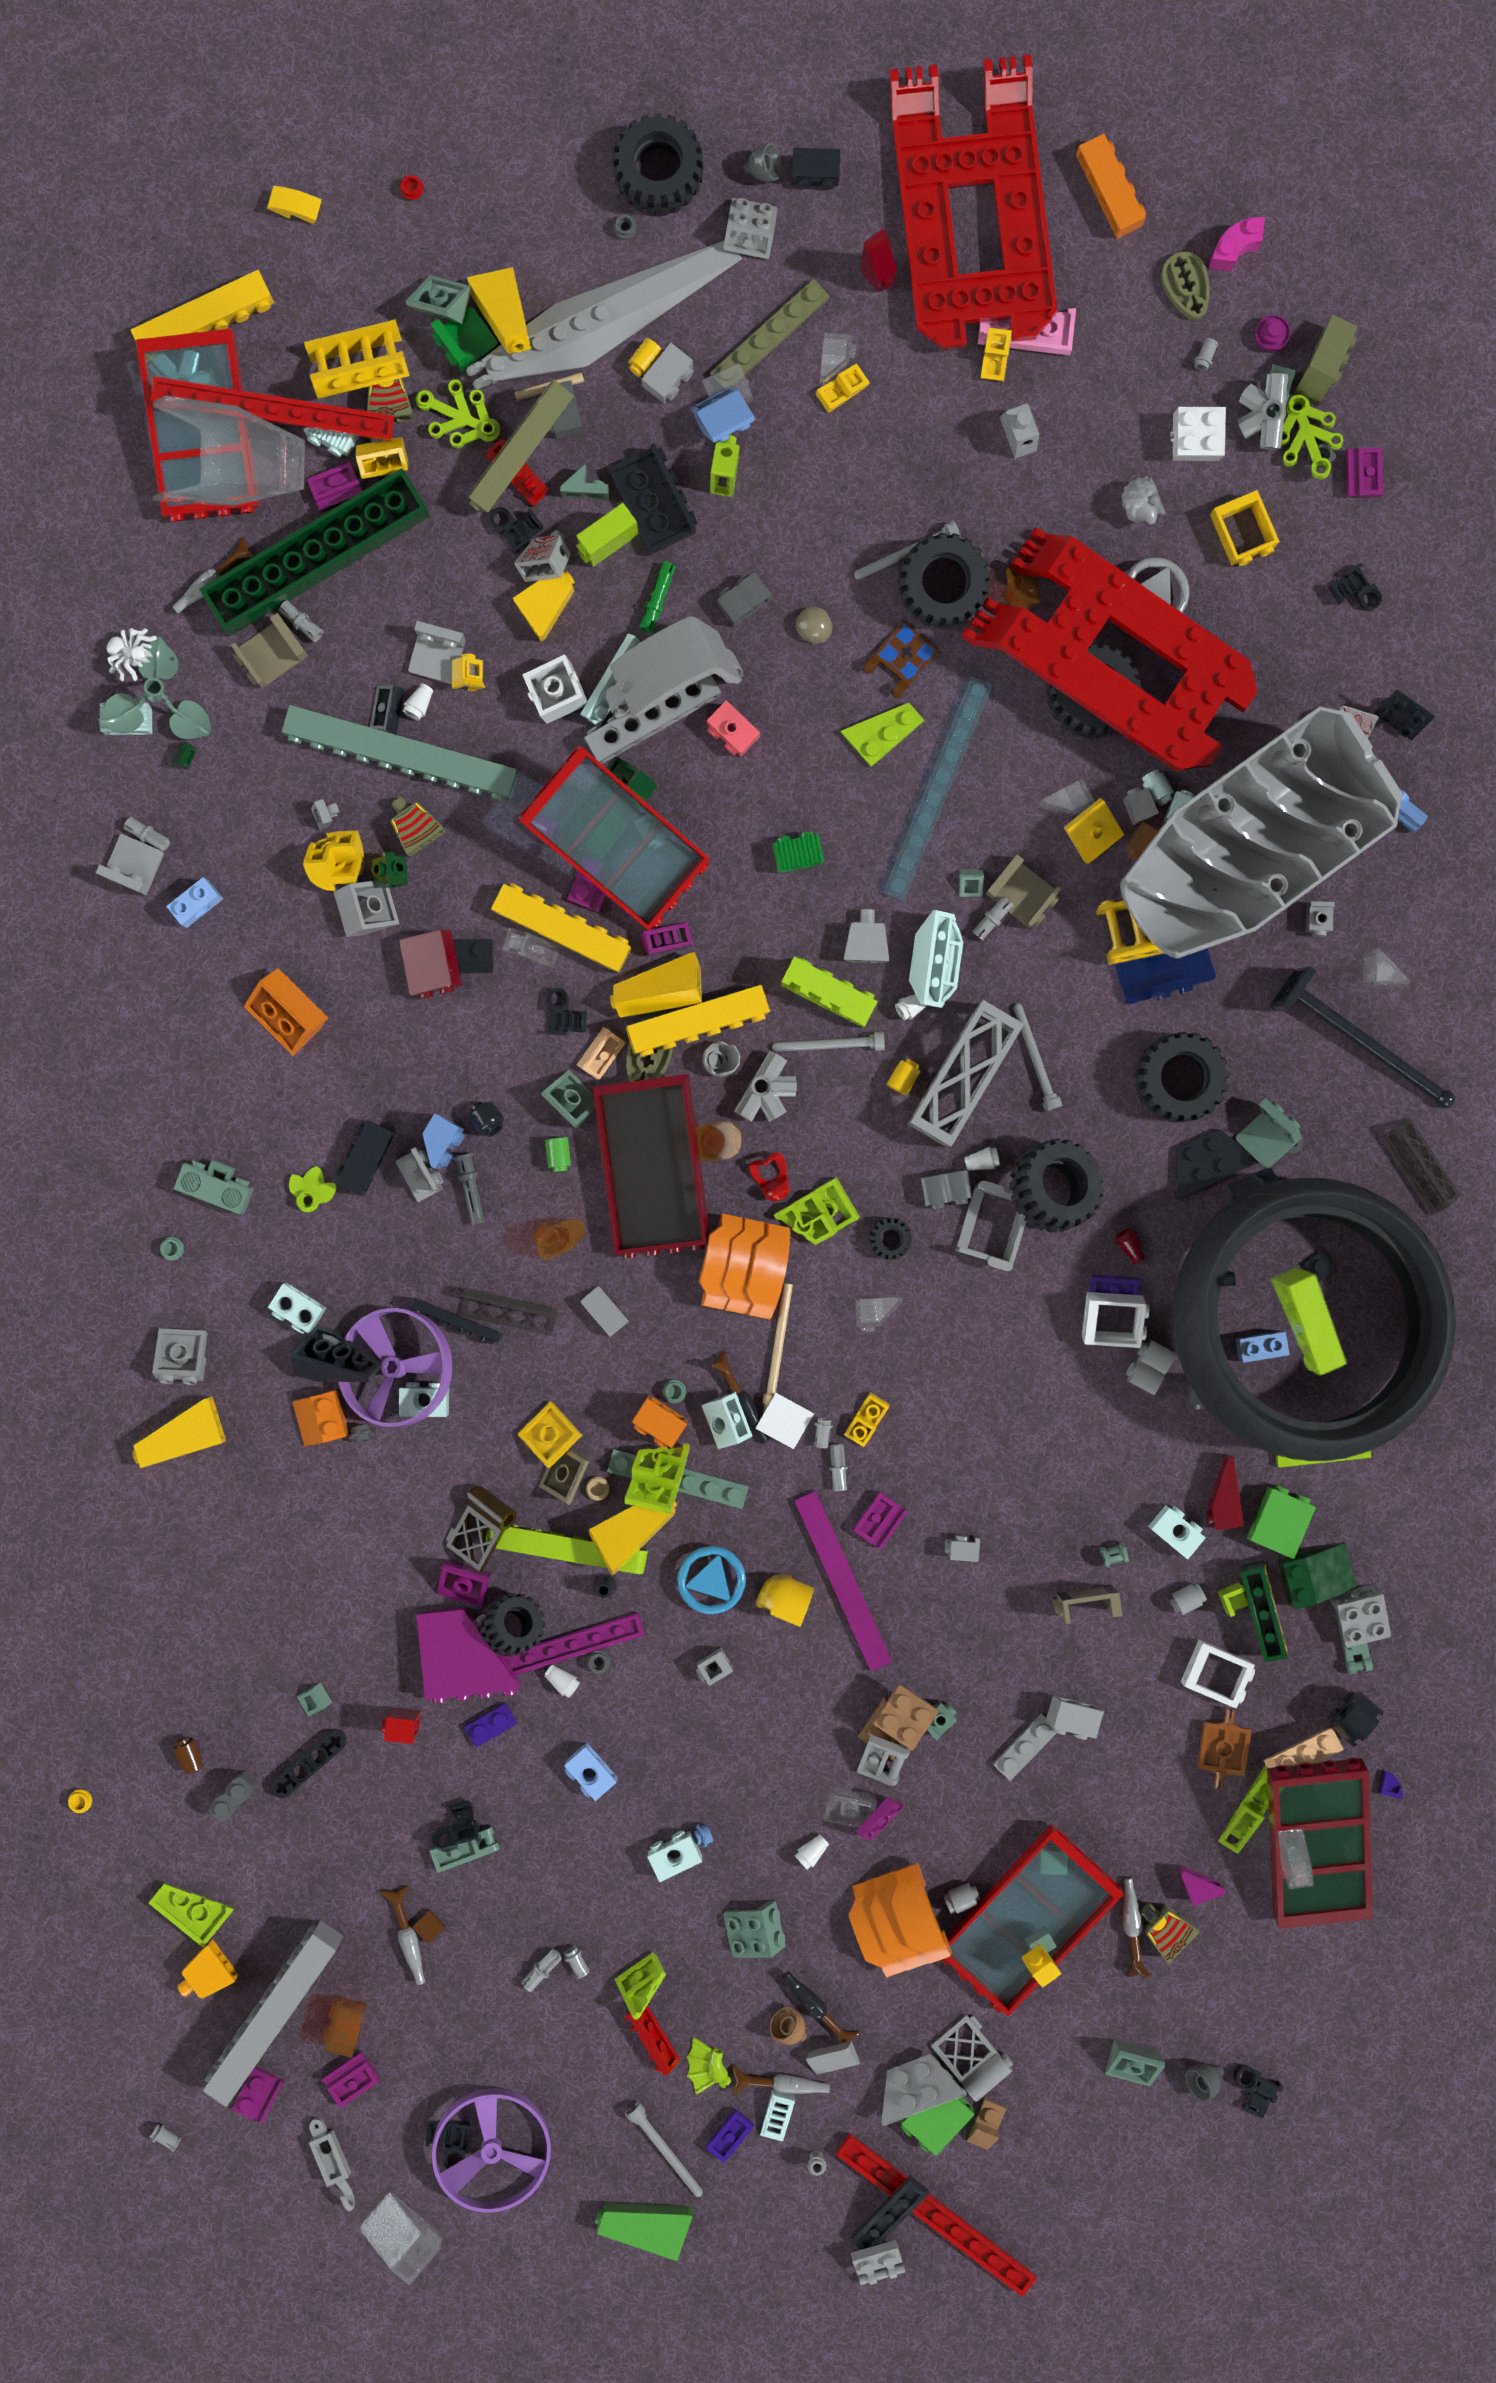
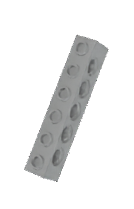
M709 675L651 708L650 710L658 712L656 719H647L645 717L646 712L638 717L632 714L624 718L613 716L607 720L608 724L601 728L596 726L587 732V736L584 737L595 759L603 764L721 696V691L712 675ZM693 686L699 690V693L696 696H689L686 694V690ZM670 698H675L679 703L675 708H669L665 704L666 701ZM633 721L638 724V727L635 731L630 732L625 729V725ZM609 733H614L618 738L614 743H607L605 736Z

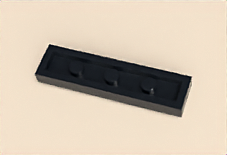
M414 1298L411 1304V1308L415 1309L416 1312L426 1317L430 1315L438 1318L436 1322L443 1326L450 1327V1324L459 1327L458 1331L465 1335L477 1334L481 1336L480 1340L487 1344L499 1343L503 1335L499 1331L418 1298Z
M910 2175L852 2234L851 2242L861 2250L880 2245L928 2196V2189Z

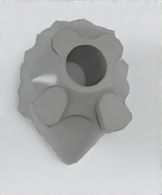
M1138 477L1124 486V492L1121 495L1122 506L1125 508L1129 520L1135 523L1147 522L1152 525L1156 522L1157 514H1166L1152 477Z

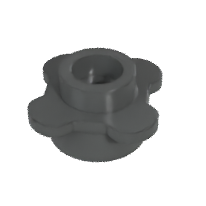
M1319 442L1317 446L1320 454H1323V458L1328 459L1329 462H1333L1336 458L1335 452L1325 442ZM1308 453L1307 457L1310 461H1312L1310 454Z
M360 1425L350 1429L351 1435L348 1437L351 1441L359 1444L369 1441V1437L374 1436V1433L369 1429V1425Z

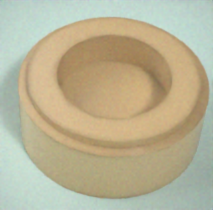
M593 1477L586 1485V1493L593 1500H602L609 1493V1483L603 1477Z

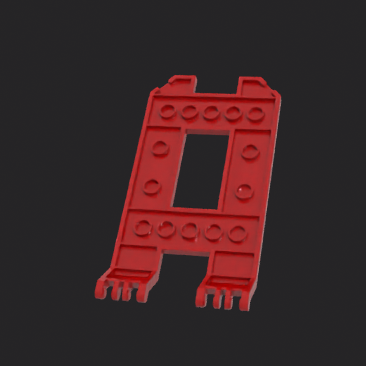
M1031 54L1022 56L1024 72L1016 73V57L1009 56L1010 74H1007L1005 57L998 59L1000 75H993V62L991 58L983 59L984 112L987 133L942 138L939 117V77L937 64L928 66L929 83H922V67L915 66L916 84H913L911 67H906L905 79L907 85L899 86V72L897 68L889 69L892 128L916 329L942 350L966 347L967 341L964 324L1010 319L1012 342L1035 340L1057 313L1032 106L1033 66ZM993 183L1004 270L958 275L948 188Z
M1034 528L1030 533V537L1043 546H1038L1031 540H1025L1018 554L1030 563H1025L1020 558L1014 557L1010 562V567L1021 575L1049 578L1068 591V594L1052 618L1046 623L1024 607L998 604L992 599L986 598L982 607L992 615H995V617L987 615L982 610H978L975 617L971 619L970 625L980 633H983V635L975 633L970 628H965L961 637L973 646L1002 650L1176 772L1186 771L1191 768L1209 767L1223 745L1205 734L1204 731L1221 704L1225 700L1243 713L1258 692L1250 660L1073 536L1049 534L1039 528ZM1107 620L1116 624L1184 672V675L1165 704H1162L1087 652Z

